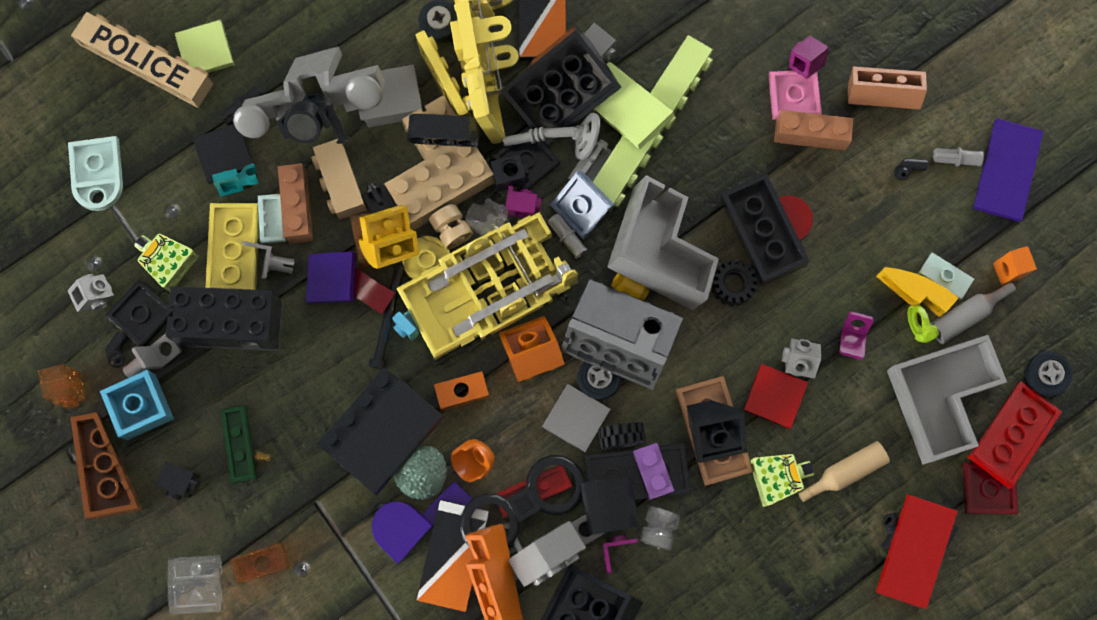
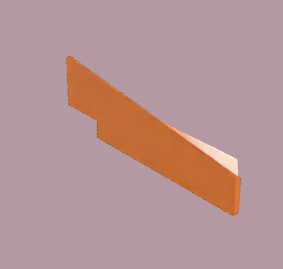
M497 524L465 535L475 557L466 565L484 619L523 620L513 569L508 562L510 554L504 525Z

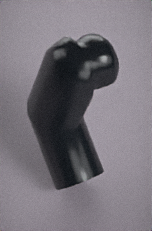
M905 158L895 167L894 176L898 180H906L914 170L926 171L928 160Z
M119 331L116 332L105 349L108 363L113 368H119L125 362L121 347L128 337Z
M892 513L886 514L883 519L888 536L881 547L886 551H889L899 517Z

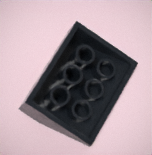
M576 24L504 82L500 91L531 129L534 130V128L539 129L540 127H544V129L571 127L622 88V86L594 45ZM546 138V141L542 142L547 146L556 138Z
M384 367L317 444L377 496L445 417Z
M569 564L541 620H635L643 602Z

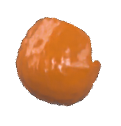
M477 439L464 442L450 456L454 471L466 482H474L484 478L491 471L495 462V457L490 447Z

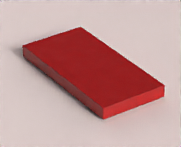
M1020 381L1016 384L977 442L979 446L973 448L968 458L1008 489H1011L1020 478L1062 411Z
M908 494L906 495L877 585L876 592L878 594L927 609L958 511Z

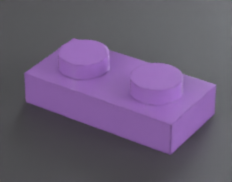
M655 443L634 450L633 454L649 500L674 492L658 444Z

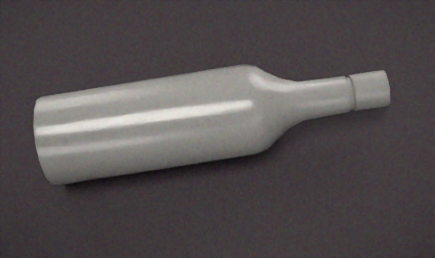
M1009 282L990 294H976L932 321L930 325H936L939 330L936 340L944 344L988 317L998 301L1016 290L1014 284Z

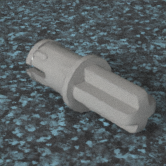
M960 147L956 150L935 148L933 152L934 162L955 164L956 167H959L960 164L980 167L984 159L983 151L962 150Z
M555 214L548 220V224L560 238L559 242L565 244L575 259H578L588 251L575 235V229L572 230L560 214Z

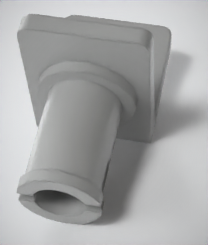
M242 241V245L266 249L261 275L262 279H266L267 272L270 270L292 274L293 268L283 266V264L294 266L293 258L273 256L271 246Z
M165 333L151 346L132 348L131 350L136 358L123 367V372L130 378L146 369H162L176 358L182 350L178 344L167 338ZM164 342H168L172 347V351L168 356H164L161 353V345Z

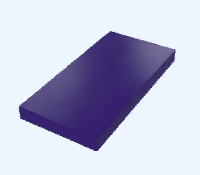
M998 118L994 120L973 209L1017 222L1023 220L1043 131Z

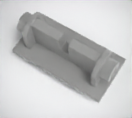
M604 140L596 141L590 155L578 162L568 179L570 180L577 171L581 170L593 182L612 153V150L607 148L608 143Z

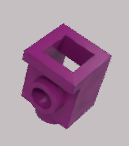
M509 186L505 207L506 216L525 218L529 215L533 216L536 212L541 211L542 198H537V194H533L530 190L520 189L517 192L514 191V186Z

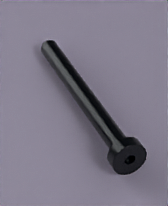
M397 263L394 268L390 289L396 294L384 312L374 359H370L368 364L369 367L383 370L384 367L386 368L387 364L383 360L399 295L397 288L401 286L404 273V265L401 263Z

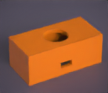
M1028 246L1009 251L993 263L1001 286L1009 282L1020 281L1037 270Z
M482 371L434 384L441 411L490 398ZM465 383L468 386L469 392L465 397L455 395L454 387L457 384Z

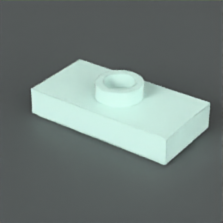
M280 194L258 196L260 243L262 245L286 243L283 232Z
M934 253L928 256L918 272V275L945 287L956 295L959 301L963 298L974 278Z

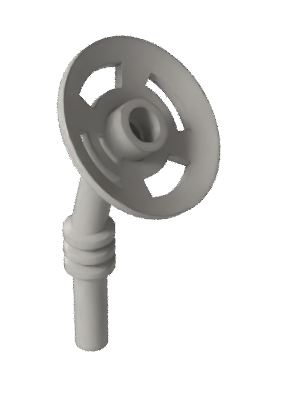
M592 112L585 117L580 126L529 129V132L503 137V143L506 147L530 141L532 143L540 142L541 140L546 141V138L572 137L575 140L576 157L584 160L590 155L596 144L600 130V118L598 114ZM590 122H592L591 130L589 129Z

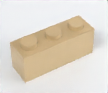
M337 139L313 147L315 156L311 158L316 171L320 169L323 175L322 178H319L323 191H328L331 199L327 200L331 214L336 213L339 220L367 211L344 144H337Z

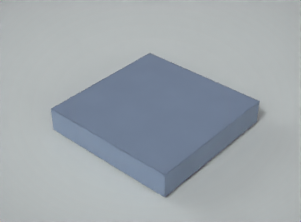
M581 170L574 174L550 204L571 228L575 229L582 239L588 237L615 205Z

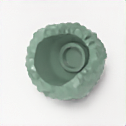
M421 445L394 475L397 487L412 499L425 500L433 498L441 492L446 480L448 469L444 456L434 447Z

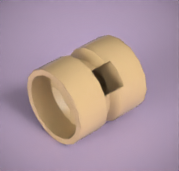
M456 204L444 206L429 218V222L435 232L441 233L439 238L447 250L458 247L473 235V231L468 223L461 221L463 215Z

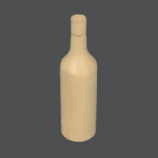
M875 441L827 468L817 483L798 493L799 497L805 502L823 491L842 490L890 463L888 454L878 441Z

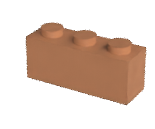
M853 66L848 83V104L921 109L927 92L926 72Z
M781 110L776 119L774 142L846 150L852 142L854 118Z
M302 163L278 166L284 238L289 244L313 242L307 171Z

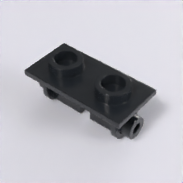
M371 183L366 187L368 191L361 194L372 214L395 207L383 183L377 186L375 183Z

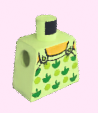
M162 234L156 235L152 241L142 235L135 243V247L143 252L138 258V262L168 292H170V286L176 287L199 258V255L191 248Z
M793 454L758 457L750 460L763 507L804 489L801 479L814 475L810 461L796 464Z

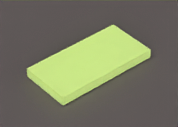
M609 61L607 66L622 88L598 105L593 111L637 148L641 149L675 115L671 109Z

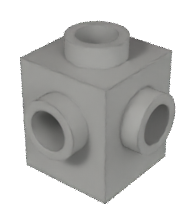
M93 274L85 275L77 279L68 290L77 312L91 309L93 311L102 310L114 296L112 287L107 282L104 274L93 276Z
M791 338L789 348L784 347L782 362H785V372L791 373L794 376H805L815 379L821 361V344L811 343L804 339L797 340Z

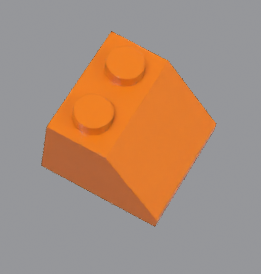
M545 315L499 332L518 382L531 379L538 374L565 365L557 339Z

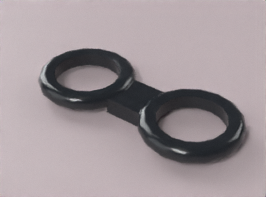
M549 455L540 458L531 467L526 477V488L513 496L505 498L499 494L485 493L474 497L465 505L460 515L459 529L463 540L469 546L465 535L472 533L470 518L478 507L485 504H496L507 513L510 521L509 530L506 535L508 548L515 542L519 534L520 521L535 512L541 511L547 515L559 516L571 512L580 504L583 498L581 483H585V478L581 468L575 461L563 455ZM551 465H560L568 469L575 481V490L572 497L560 505H550L544 502L536 489V482L540 472Z

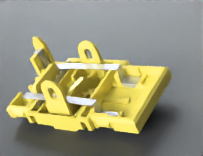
M454 0V8L458 20L450 22L455 52L458 60L461 62L463 71L461 74L463 85L465 88L468 87L469 95L465 96L468 110H472L473 116L491 143L503 142L505 132L498 99L502 87L499 70L513 67L519 59V54L511 45L493 47V42L506 39L511 32L510 21L504 16H495L493 9L505 7L514 0ZM495 25L503 26V30L493 33L490 32L489 28ZM506 53L511 55L508 60H497L498 55ZM495 71H497V74H498V79H499V84H500V89H499V90H498V88H497V82H496V77H495Z

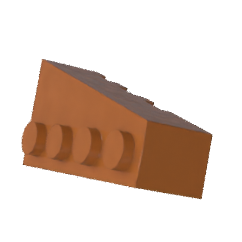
M97 412L70 417L85 519L96 520L142 511L143 509L103 417Z

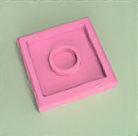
M793 70L769 72L773 120L777 119L781 110L822 114L817 72L808 79Z

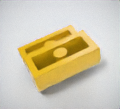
M399 205L360 217L363 238L359 239V245L365 259L374 268L379 269L420 255L416 231L410 228L407 206Z

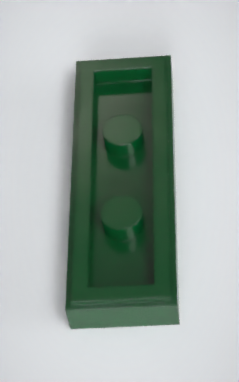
M241 405L220 409L230 484L257 480L247 406Z

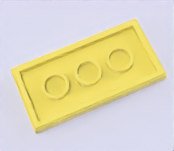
M210 203L205 288L256 290L258 248L242 245V241L259 244L258 203Z

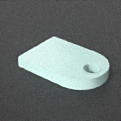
M112 136L68 142L71 188L74 198L83 207L93 211H102L112 207L119 200L123 191L118 137ZM98 192H102L104 194L103 200L100 203H93V196Z

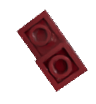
M356 267L354 296L383 314L396 293Z

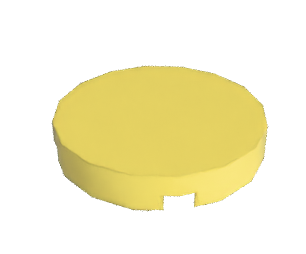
M427 235L417 238L420 255L402 261L404 270L412 280L422 275V272L431 267L439 266L438 260L450 254V251L444 247L441 240L437 237Z

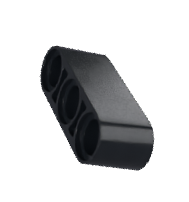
M411 114L409 115L407 141L422 145L475 147L479 144L480 125L475 117Z

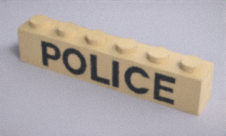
M86 12L71 35L80 46L197 108L200 107L214 85L208 77L209 73L202 68L196 67L194 69L188 66L189 63L183 58L169 56V53L162 47L156 45L154 48L148 45L149 42L143 37L129 35V31L118 24L115 27L110 25L109 21L99 14L93 16Z

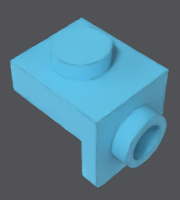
M409 311L404 315L398 312L392 318L396 324L393 328L402 338L407 335L413 341L420 334Z

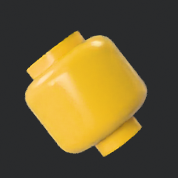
M619 273L616 274L611 284L613 289L625 292L641 301H644L649 293L647 287Z

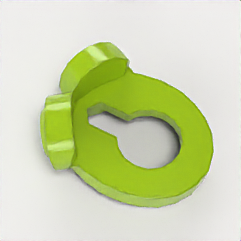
M920 305L910 306L907 317L910 328L915 335V340L929 343L936 339L939 335V330L936 325H930L924 308ZM918 313L922 318V326H920L917 321Z

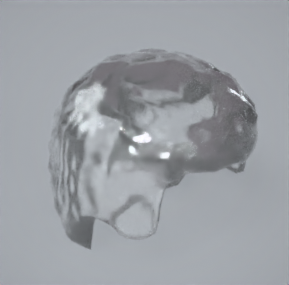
M487 198L483 205L473 203L468 209L465 220L472 230L480 236H484L506 224L508 210L503 204H498Z

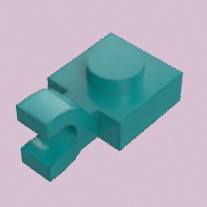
M254 163L245 166L240 173L236 169L212 175L213 183L220 197L244 191L245 185L259 184L255 174L257 170Z

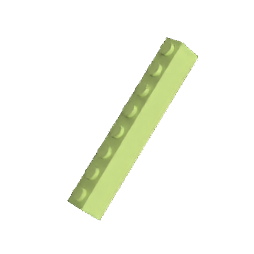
M688 35L650 94L671 109L673 113L677 109L682 110L688 100V97H686L689 90L694 91L701 80L698 77L701 71L706 72L713 61L710 58L713 49ZM675 116L641 149L637 148L624 136L621 137L593 181L615 204L609 212L615 206L617 208L620 207L626 197L623 194L627 187H633L638 178L636 174L640 167L645 168L651 158L649 152L653 147L655 149L658 148L664 137L661 135L665 128L670 129L676 119Z

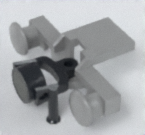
M339 46L295 58L283 82L284 90L246 99L243 105L234 113L233 122L238 132L245 137L259 138L269 130V119L276 118L284 139L291 138L295 142L302 144L315 141L320 136L323 126L326 129L330 128L331 125L337 137L336 143L342 144L347 142L350 137L346 135L335 111L337 107L343 104L346 112L376 107L381 102L385 80L378 65L333 77L342 57ZM316 76L325 98H323L320 92L306 95L301 79Z

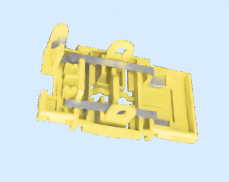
M540 212L523 218L514 226H511L508 222L475 239L469 244L438 260L439 266L431 267L422 272V275L397 288L435 360L453 351L460 345L463 347L474 341V338L478 336L481 340L485 339L486 335H492L542 308L543 304L553 302L552 297L556 293L559 295L570 289V286L578 283L576 270H571L565 260L561 262L559 257L554 259L553 265L541 243L550 239L552 233ZM500 251L507 266L514 264L516 269L498 277L497 274L504 271L503 260L498 253ZM466 252L464 255L465 260H462L460 255ZM467 268H470L477 283L480 284L488 279H491V281L481 285L478 289L473 291L471 286L474 285L475 282ZM519 273L521 278L517 279L516 282L520 289L515 282L503 288L501 281ZM495 286L497 292L487 297L489 306L484 298L477 299L476 296L485 289ZM524 297H525L526 300L528 301V303H529V305H530V308H527V303H526ZM493 313H495V315H496L498 321L500 322L499 325H498L496 319L494 318Z

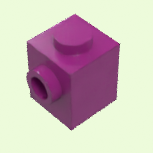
M811 36L807 37L804 41L798 42L791 50L789 68L808 79L826 64L829 47Z

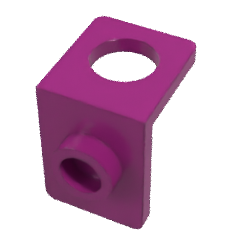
M849 312L841 329L839 347L841 355L861 360L864 358L866 335L873 323V317ZM853 320H862L865 325L855 327L851 322Z
M626 535L611 537L610 543L602 544L606 573H611L608 547L638 543L637 539L626 540Z

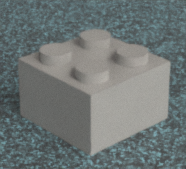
M570 521L524 548L508 559V562L524 587L531 582L536 586L579 559L580 557L577 553L586 547Z

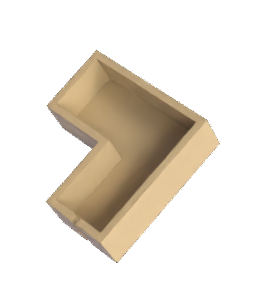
M444 95L425 106L426 111L423 112L420 108L412 113L457 116ZM409 115L402 119L404 128L407 133ZM415 144L424 161L386 182L385 186L396 206H407L410 228L414 231L428 223L430 216L439 209L449 204L458 205L494 184L495 179L492 170L476 146L459 147Z

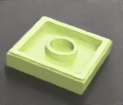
M221 20L175 33L181 58L189 63L188 66L194 69L200 67L208 73L234 66Z

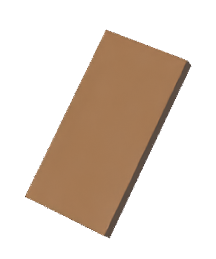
M724 376L675 390L695 457L696 453L689 428L687 405L712 400L733 407ZM748 452L701 463L697 461L704 486L754 472Z

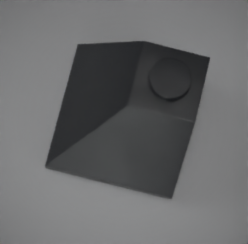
M712 400L687 405L689 428L698 463L747 453L743 410Z

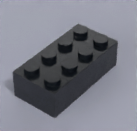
M767 173L721 193L720 201L756 272L755 274L761 286H765L807 267L809 259Z

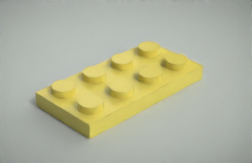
M424 30L415 34L420 54L441 93L445 96L457 116L472 117L465 97H461L460 87L454 77L451 78L448 72L449 67L444 57L439 56L438 47L433 37L428 38Z

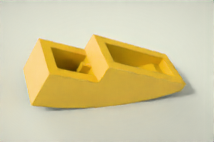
M885 267L876 276L911 306L919 305L922 302L938 317L945 314L958 299L956 295L945 287L912 272Z

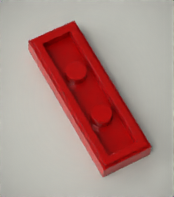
M560 465L540 473L536 482V489L542 500H546L573 487L564 467ZM526 480L496 494L509 498L526 488ZM498 506L503 518L508 517L504 509Z

